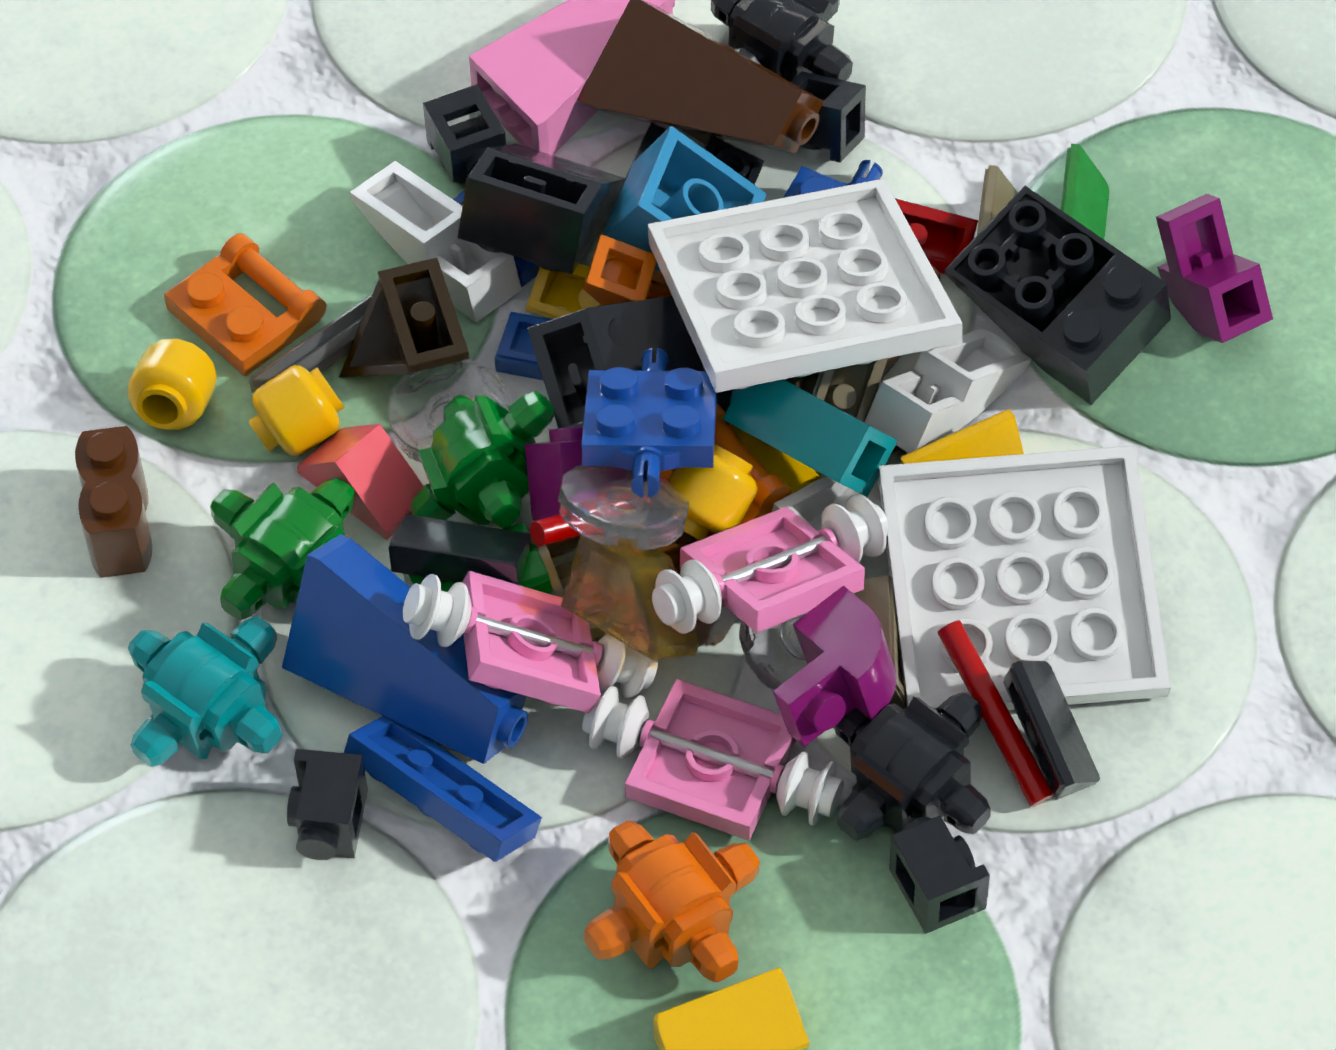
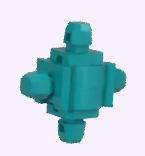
M259 616L247 619L230 633L231 639L209 623H202L196 636H193L188 631L178 633L170 640L157 631L142 630L130 641L128 650L134 665L143 672L142 678L144 683L141 694L152 711L151 719L144 721L133 735L130 744L137 758L149 767L160 765L179 750L177 743L184 746L200 759H207L213 746L223 752L230 750L237 742L257 753L265 754L273 749L280 741L282 732L276 717L265 709L267 706L265 702L267 688L257 672L259 664H262L272 652L277 641L275 629Z

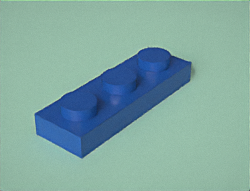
M384 716L349 734L344 753L362 755L365 771L372 778L391 788L415 805L423 814L439 822L467 842L475 851L484 854L492 861L497 862L536 837L542 819L539 814L428 737Z

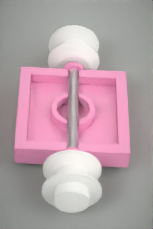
M854 495L847 500L845 508L838 504H831L823 510L821 530L819 531L788 507H784L681 547L680 575L673 570L666 569L661 571L656 578V588L652 593L655 612L664 624L671 625L679 633L686 634L694 629L696 618L707 624L717 621L721 614L722 604L758 633L811 611L842 586H845L853 594L864 589L865 567L859 563L862 555L876 557L885 550L886 538L889 533L886 515L877 504L872 503L865 496Z
M468 571L464 580L456 582L448 592L441 591V583L437 575L429 574L421 584L415 583L412 585L404 602L403 620L409 623L412 638L420 640L431 629L436 631L438 644L442 647H449L463 634L469 680L484 684L493 689H503L539 699L551 705L564 706L590 713L601 696L600 691L605 692L615 682H619L622 696L632 699L642 689L645 690L650 687L657 672L658 656L653 652L652 642L648 636L639 635L629 645L626 644L624 631L621 628L615 627L608 631L598 642H592L587 605L472 571Z
M679 679L675 680L656 721L649 720L650 715L644 696H637L630 705L620 703L618 689L615 686H610L604 695L600 696L590 713L585 712L582 731L590 734L589 746L591 749L596 750L605 740L616 743L617 757L624 759L637 750L639 746L643 747L625 782V797L748 841L751 839L771 793L776 794L781 815L787 816L796 806L807 809L809 824L812 826L818 823L822 815L831 818L840 802L844 780L835 777L837 768L835 762L831 761L820 772L810 768L808 753L802 752L789 761L786 767L784 766L796 739L788 733L781 714Z

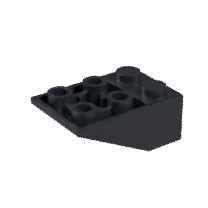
M519 144L489 147L467 177L457 238L477 244L489 252H502L534 262L545 270L562 271L572 275L615 205L626 178Z
M1026 185L944 270L945 275L1045 373L1090 405L1099 398L1171 320L1168 285L1165 281Z
M672 296L589 307L527 328L549 401L555 411L554 417L558 428L583 426L589 370H608L623 367L633 371H642V354L647 349L653 348V363H655L657 348H660L668 354L667 371L678 368L706 371ZM733 390L717 393V403L725 412H727L730 406Z

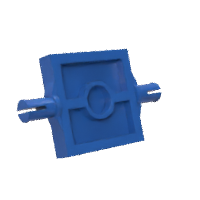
M653 348L647 349L642 354V371L616 367L608 370H589L581 444L582 466L618 467L633 471L631 488L639 497H644L645 481H648V497L657 494L660 488V471L680 467L713 468L717 393L706 371H696L690 368H678L667 371L668 354L660 348H657L655 363H653Z

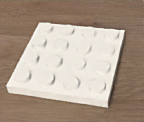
M884 179L648 224L649 246L716 393L733 389H745L753 385L792 377H805L813 373L857 364H869L876 360L916 352H928L936 348L962 343L963 323Z
M1135 445L879 466L878 483L881 508L886 515L889 525L886 549L889 574L893 581L897 632L900 640V666L907 699L906 707H908L913 696L919 697L936 710L938 706L952 695L961 692L970 695L937 634L941 628L957 620L962 622L1008 710L1014 709V706L1003 681L1011 664L1021 660L1048 662L1053 669L1068 705L1168 696L1171 684Z

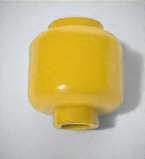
M162 339L151 344L141 355L129 379L127 395L131 407L146 423L159 429L183 430L194 425L203 415L215 390L217 373L214 363L205 351L193 343L184 340Z
M293 365L256 389L252 395V404L258 415L248 422L269 452L280 445L286 454L292 457H299L337 432L340 427L338 412L345 407L317 367L309 372L300 365Z
M714 444L713 468L680 467L673 469L661 492L664 504L675 511L669 523L698 540L706 538L709 531L717 534L738 526L758 490L757 483L749 475L753 466Z

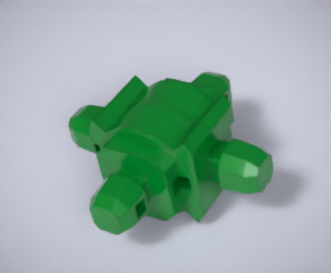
M533 391L515 401L508 407V411L486 395H475V401L464 395L455 396L444 407V422L433 431L431 448L417 450L429 483L413 498L410 506L412 515L448 520L457 511L477 525H489V521L501 528L510 527L521 516V499L529 492L525 444L536 443L534 437H538L552 422L555 411L551 402L539 392Z
M337 477L324 481L312 493H308L301 487H293L287 494H284L275 483H272L255 501L237 490H222L210 505L211 516L215 524L227 532L235 541V549L231 552L234 575L223 587L220 597L223 610L235 619L243 620L255 614L266 602L276 609H284L290 602L296 605L307 555L338 535L342 534L345 536L343 520L353 509L355 501L354 489Z

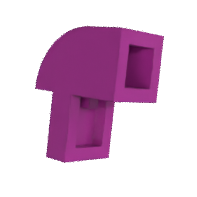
M1205 194L1156 217L1167 263L1157 267L1160 278L1168 285V295L1172 304L1195 331L1215 341L1224 343L1273 320L1260 264L1233 254L1220 198Z
M842 586L793 624L807 665L772 691L788 733L804 747L826 730L836 726L854 708H857L872 721L889 704L896 687V668L878 617L867 604L845 586Z

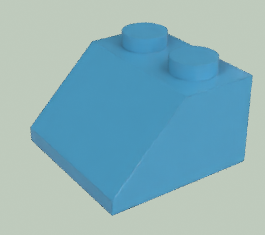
M670 126L632 163L602 235L653 253L649 246L648 224L764 202L767 193L673 126ZM656 262L654 270L661 272L658 263Z

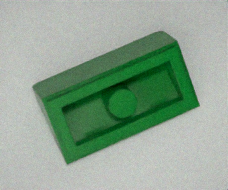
M1071 144V148H1067L1060 210L1104 239L1109 186L1081 145Z

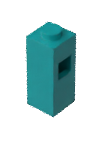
M784 379L753 385L745 389H734L730 399V406L723 417V420L866 497L869 496L879 477V466L886 464L898 440Z

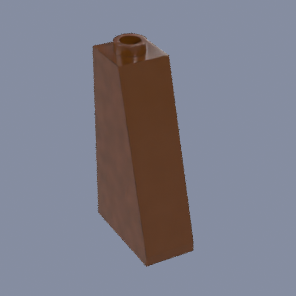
M630 0L577 99L589 107L609 114L669 127L673 126L682 130L713 135L719 138L796 154L800 145L808 142L815 133L819 123L818 112L824 103L823 100L645 0Z

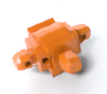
M627 820L614 827L609 832L608 845L609 852L617 864L616 875L611 885V890L615 894V902L613 907L591 920L584 930L585 943L597 959H611L630 951L632 947L646 967L653 969L661 959H666L671 967H681L691 962L705 978L713 982H720L733 975L738 969L739 960L737 949L728 936L729 926L733 918L730 897L752 882L759 872L760 861L751 847L746 843H733L715 851L713 854L700 836L694 832L684 842L679 843L674 835L668 834L654 840L641 825L633 821Z

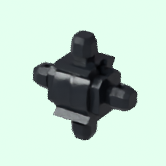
M711 0L710 10L712 14L729 27L728 46L791 82L801 71L845 81L852 74L853 62L849 55L833 45L835 26L828 23L838 12L840 0Z
M961 692L952 695L934 710L919 697L913 696L906 709H901L895 703L889 704L872 721L857 708H854L845 715L833 728L835 733L850 747L851 772L856 775L857 783L852 787V793L840 806L837 815V824L840 829L853 840L858 841L872 835L884 824V821L899 831L905 824L916 818H935L940 815L941 817L944 816L945 822L961 832L977 833L989 820L991 808L987 799L971 785V762L964 757V748L969 744L970 736L980 726L982 706L967 693Z

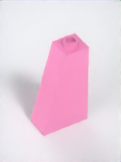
M567 0L469 55L471 86L478 84L500 124L522 146L554 155L598 111V109L589 107L577 99L630 0ZM645 0L673 15L675 0Z

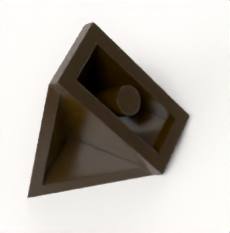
M437 257L378 271V282L339 377L410 374L469 359V351Z

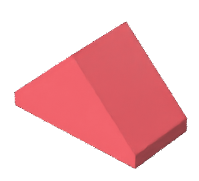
M381 424L340 428L297 465L298 474L316 487H319L326 480L337 477L349 484L355 492V501L350 513L385 540L394 535L406 514L412 515L410 510L412 500L424 487Z

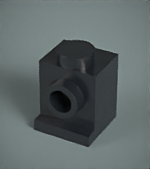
M801 71L791 83L823 100L824 103L818 112L819 123L815 133L808 142L800 146L810 150L828 149L830 150V160L841 163L865 138L866 85Z
M478 84L423 103L427 143L431 150L435 149L453 183L469 176L487 148L506 145L505 131ZM469 114V119L451 126L447 123Z
M296 749L294 764L299 786H292L287 806L288 826L297 827L298 839L296 850L301 855L314 860H328L334 856L355 858L368 792L363 756Z
M940 815L935 818H916L905 824L898 833L891 835L889 870L925 934L986 909L990 874L984 864L975 867L973 855L964 838L960 835L953 837Z

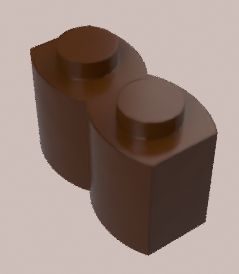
M128 426L82 431L75 448V462L82 486L78 510L93 568L101 578L146 572L152 557V539L146 518L148 489L135 436Z

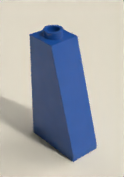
M340 534L309 553L304 567L282 663L283 669L482 764H485L505 747L512 748L517 744L528 721V712L523 710L526 696L503 689H493L484 684L470 681L463 634L449 647L440 646L437 641L436 631L431 629L420 640L412 638L409 623L403 620V606L411 587L351 538Z

